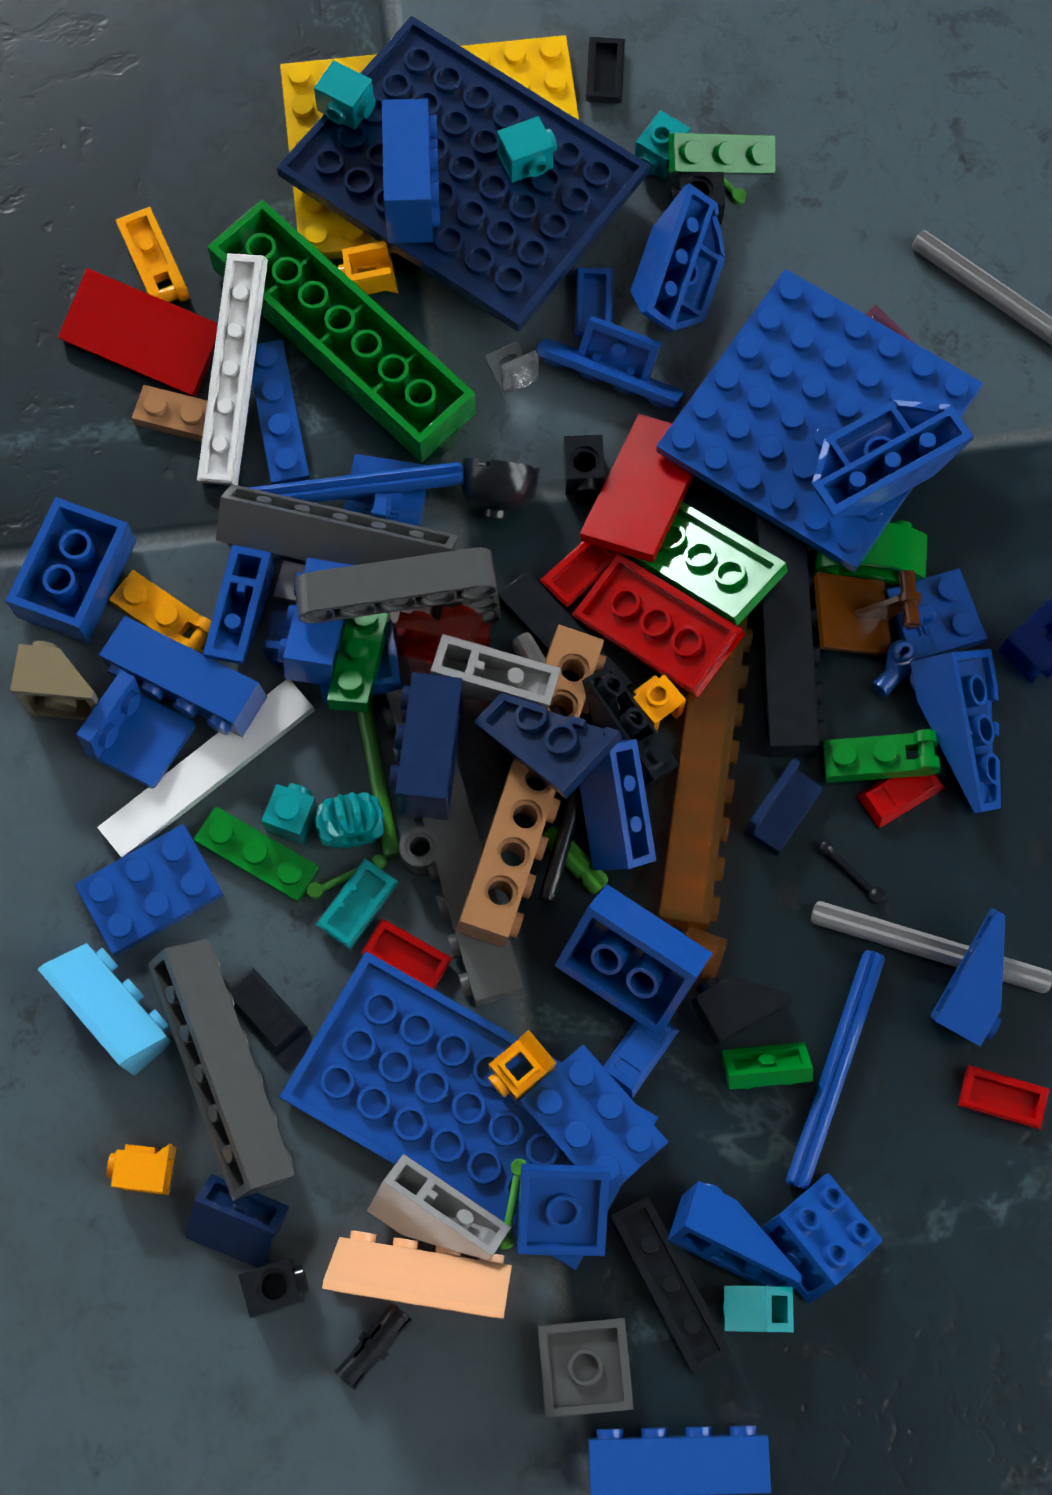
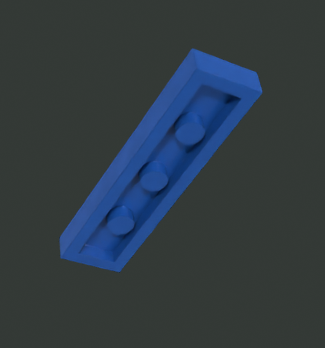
M283 339L257 344L252 384L271 484L310 480Z

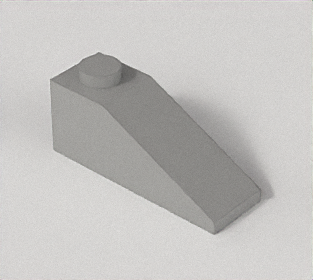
M442 634L431 668V674L462 678L463 696L468 699L494 701L502 692L549 708L561 668Z
M404 1154L383 1180L367 1209L369 1213L403 1236L490 1261L511 1228Z

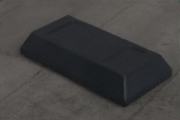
M589 37L587 102L622 103L625 39Z
M254 967L228 989L233 996L236 1012L276 1056L282 1053L308 1029Z

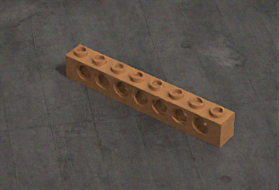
M558 624L545 660V664L561 668L550 707L560 706L564 708L569 718L571 715L579 718L581 712L588 714L590 709L582 680L603 670L607 657L600 654L604 643L603 639ZM562 671L574 672L578 676L579 681L573 682L565 679ZM514 757L456 928V932L500 947H504L509 936L516 938L524 914L517 912L521 898L529 899L536 875L531 874L530 870L534 859L541 861L549 839L543 836L542 832L546 822L553 824L561 801L554 798L556 791L543 780L541 781L544 784V790H532L527 785L525 779L531 777L541 779ZM517 814L528 816L533 823V827H519L515 823L513 816ZM510 851L517 854L521 864L519 866L505 864L501 858V853ZM493 889L502 890L506 893L509 903L505 905L493 903L488 896V892Z

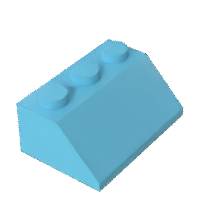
M86 943L39 967L38 971L117 1064L132 1075L138 1074L173 1043L166 1034L171 1029L170 1025L156 1009L151 1013L144 1009L139 1001L145 996L129 978L123 983L113 973L118 965L103 948L95 952Z

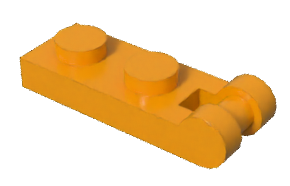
M151 207L116 219L119 231L147 293L167 302L177 299L179 302L190 299L185 282ZM170 279L171 286L158 289L156 283Z
M132 570L109 598L111 605L131 619L203 654L202 647L206 644L212 621L199 615L147 578ZM191 626L196 631L189 639L183 637V634Z

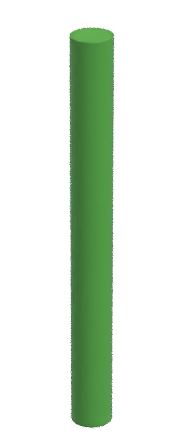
M371 703L369 713L357 712L372 794L378 797L380 806L383 808L385 824L383 825L384 834L381 836L384 857L393 858L399 856L400 851Z

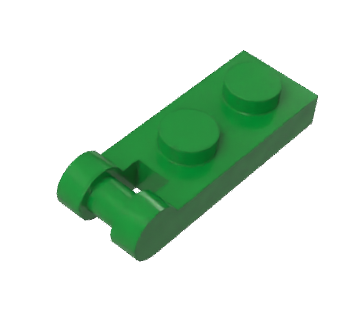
M922 729L909 734L824 740L826 783L937 774L941 770L940 759L938 756H935L934 750L938 745L937 732L932 729ZM918 750V758L907 760L906 751Z

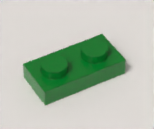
M805 1042L722 1050V1065L729 1090L782 1084L792 1085L813 1081V1066Z

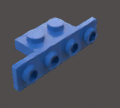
M594 316L588 319L579 350L553 339L545 338L535 351L536 355L543 357L544 362L558 368L569 367L579 371L578 374L584 379L605 381L612 384L613 388L618 392L627 395H641L648 398L652 405L659 408H676L685 393L682 389L651 378L662 345L661 342Z

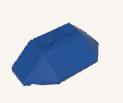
M690 183L683 187L652 227L630 290L640 312L669 332L705 321L725 261L722 231L716 216L719 215L718 204Z
M892 400L824 438L812 487L833 518L865 515L933 477L973 440L974 436L951 404H940L938 406L924 402Z

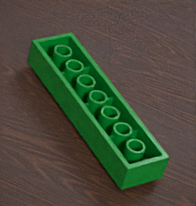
M263 199L207 246L213 270L223 279L227 253L261 255L268 259L261 315L421 463L476 414L475 392Z

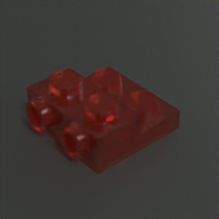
M462 605L455 606L454 608L444 606L440 620H436L432 615L422 611H412L411 614L400 611L396 624L399 655L433 663L442 634L490 647L491 638H489L491 623L483 622V615L477 614L474 609Z

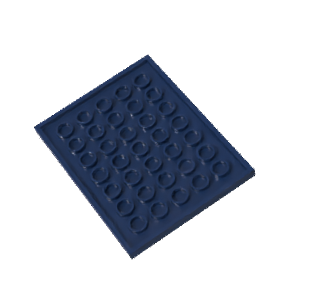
M410 16L360 73L372 79L373 94L376 99L372 114L367 119L363 118L355 130L345 124H336L323 114L277 166L279 177L377 241L386 242L389 249L518 333L647 177L650 165L413 16ZM428 99L429 115H437L440 227H433V242L388 243L383 191L382 100ZM539 116L545 129L550 128L557 142V151H554L553 168L540 176H530L511 183L497 154V131Z

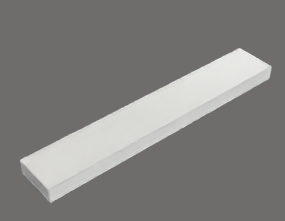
M227 253L197 481L201 483L238 485L268 259L261 255Z
M286 679L266 695L267 699L243 737L231 731L228 735L218 732L168 771L154 789L148 787L97 827L121 857L148 843L315 711L313 705L291 680Z

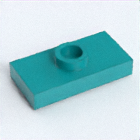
M365 858L316 924L317 927L351 950L399 885V882Z

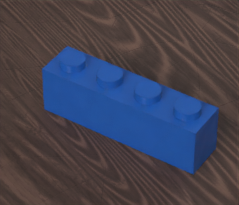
M127 616L123 617L99 654L108 666L106 672L114 679L120 670L134 676L137 684L141 685L139 689L147 696L157 701L164 697L174 702L173 707L190 718H194L197 714L207 719L206 723L223 735H228L231 731L243 737L267 699L259 682L211 658L204 657L203 654Z
M755 1425L730 1426V1435H712L711 1426L685 1427L686 1436H668L667 1427L641 1428V1437H624L622 1428L597 1429V1438H587L589 1495L771 1493L768 1436L757 1434Z

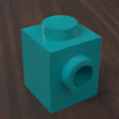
M334 60L314 87L317 111L325 114L336 124H345L355 130L362 119H367L374 110L376 99L373 94L372 79Z
M660 110L637 139L634 155L650 165L649 175L654 174L660 179L665 180L669 175L668 135L672 133H690L691 128Z
M539 116L497 131V154L511 183L530 176H540L553 168L554 151H557V142L550 128L545 129Z
M289 783L288 787L276 784L261 820L266 832L305 846L315 821V808L318 806L315 797L311 796L312 791L294 783Z
M724 1286L723 1312L725 1331L794 1333L793 1287Z

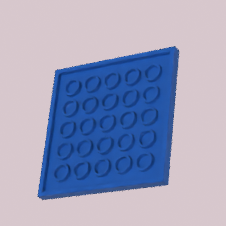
M784 269L656 446V452L855 573L913 488L865 515L833 518L812 487L824 438L892 400L924 402L938 406L940 404H951L962 418L981 391L983 382L791 271Z

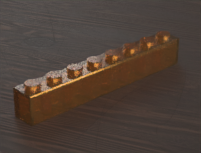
M748 615L738 625V627L743 629L745 635L701 695L697 698L689 692L687 693L678 761L679 766L677 769L658 918L674 928L706 932L710 921L717 922L720 897L713 896L715 881L722 882L725 857H719L718 852L720 842H727L730 818L723 817L724 803L732 802L735 780L728 779L729 764L736 765L739 752V741L732 739L734 726L741 727L744 703H738L737 699L739 689L746 688L749 666L742 665L743 651L750 652L753 638V629L746 628Z

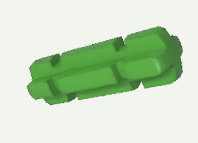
M556 824L543 834V836L549 838L546 847L551 852L559 829V825ZM572 840L565 867L577 879H583L582 884L590 893L596 894L605 887L608 877L602 870H593L592 860Z

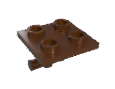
M904 570L898 573L901 594L887 600L884 581L819 572L814 574L820 649L887 657V650L891 646L888 620L903 612L904 628L913 629L921 626L918 605L922 603L921 593L916 590L915 571Z

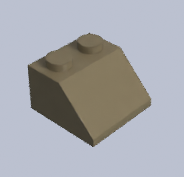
M34 641L32 645L18 644L10 691L26 712L31 716L86 721L100 700L61 649L57 648L55 644L46 641Z

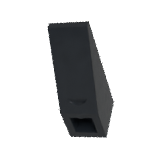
M612 665L582 680L594 726L602 729L609 727L620 731L621 740L637 739L645 791L653 787L679 766V763Z

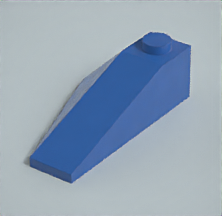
M991 649L950 652L910 661L912 671L910 681L912 688L916 692L917 702L931 729L937 732L938 743L973 812L980 813L1000 809V761L993 753L994 737L999 736V723L996 721L992 722V702L999 701Z

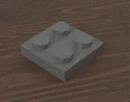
M625 1318L537 1326L545 1418L634 1410Z

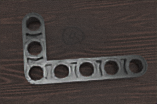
M468 548L303 573L294 579L298 618L304 623H322L457 602L463 603L466 623L469 626L484 627L493 625L501 620L491 550L487 548Z

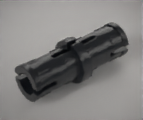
M391 1302L367 1333L363 1331L359 1335V1343L334 1372L348 1386L356 1390L380 1359L383 1361L389 1355L387 1350L413 1320Z

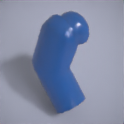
M897 640L887 650L885 671L872 683L873 689L880 696L887 697L911 673L910 661H913L915 650L909 641Z

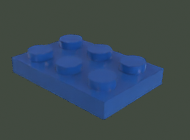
M184 823L74 884L111 953L115 957L224 896Z
M584 1044L519 1100V1103L573 1165L609 1167V1195L669 1142Z

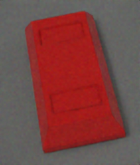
M581 542L541 578L539 582L567 608L600 578L619 552Z
M936 774L880 780L856 796L879 829L944 790L945 786Z
M381 918L361 951L362 955L367 951L434 990L453 959Z
M967 1065L958 1106L1041 1130L1050 1089Z

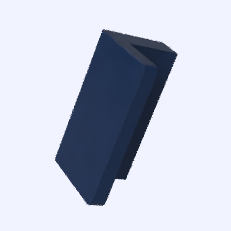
M796 758L792 759L749 821L744 832L777 856L823 790L822 786L797 770L801 762Z
M211 1174L194 1200L185 1236L192 1241L259 1268L267 1263L273 1240L286 1219L289 1206L259 1193L232 1201L225 1179Z

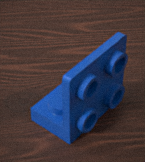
M120 670L76 736L86 756L154 789L196 726L193 720L143 696L135 677Z
M828 1173L818 1179L786 1209L761 1227L801 1273V1284L795 1287V1289L807 1304H810L838 1285L882 1242L881 1236Z

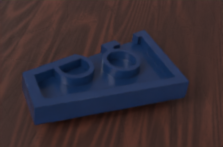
M502 692L474 721L479 731L566 799L622 739L618 730L609 727L602 729L587 724L584 719L572 715L569 718L548 711L545 706Z

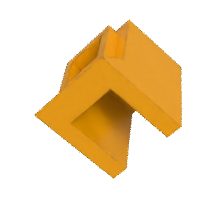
M378 241L342 249L344 264L338 265V268L367 295L383 291L398 293L393 260L386 242Z
M665 674L660 678L656 675L633 692V698L657 733L660 721L671 713L677 719L683 713L686 699Z
M528 1029L515 1043L489 1063V1069L493 1074L488 1077V1080L503 1098L510 1094L517 1101L555 1069L556 1062ZM521 1053L533 1069L517 1081L505 1066Z
M125 1144V1150L117 1149L116 1153L111 1152L106 1172L107 1178L112 1179L111 1187L118 1190L169 1195L177 1147L168 1144L159 1150L155 1147Z

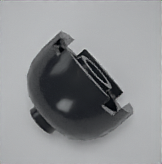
M479 458L463 459L464 483L461 485L463 493L471 505L484 509L483 517L506 519L507 512L521 511L534 498L538 486L540 468L491 459V461H486V464L479 463Z

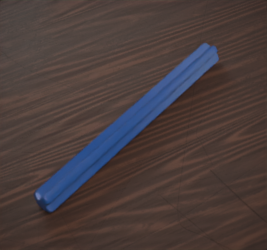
M460 462L248 488L315 503L373 496L375 492L389 494L462 485L464 483V467Z
M866 950L860 959L786 1178V1182L789 1185L798 1189L806 1190L810 1186L885 962V957L875 951Z

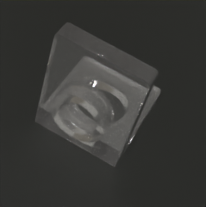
M514 342L485 355V361L504 395L517 389H523L538 380L539 356L535 350L525 354L519 342ZM506 356H512L516 358L505 364H502L501 370L499 369L498 364L502 358Z

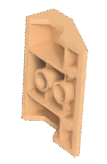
M351 1230L350 1239L339 1237L323 1280L322 1289L504 1320L512 1265L503 1264L504 1255L494 1254L490 1261L481 1258L477 1260L461 1257V1252L437 1245L434 1253L418 1250L419 1241L394 1237L393 1245L375 1243L376 1234Z

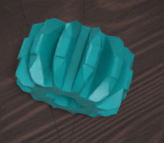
M351 792L346 795L338 794L335 798L325 799L322 804L315 808L316 830L322 845L330 846L333 849L342 847L348 850L351 847H362L363 844L373 843L376 841V838L384 834L383 808L380 806L378 797L372 796L369 793L355 794Z

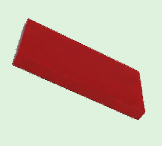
M86 268L58 338L196 397L214 356L218 323Z
M638 414L580 532L582 542L654 563L694 478L693 474L656 452L657 444L673 423Z
M619 553L572 614L576 621L657 673L665 674L670 681L697 698L745 635L742 628Z

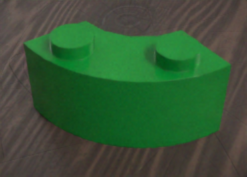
M892 521L886 526L855 573L817 550L815 568L827 574L879 580L892 586L899 585L898 573L904 570L915 571V581L925 579L927 534L912 528V524L908 521Z

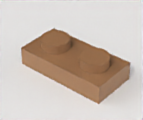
M143 385L132 420L134 425L202 442L207 400Z

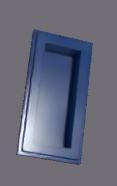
M576 267L575 336L583 337L588 319L591 316L613 324V268Z
M635 1020L603 1067L627 1095L633 1099L680 1030L668 1023L659 1036Z

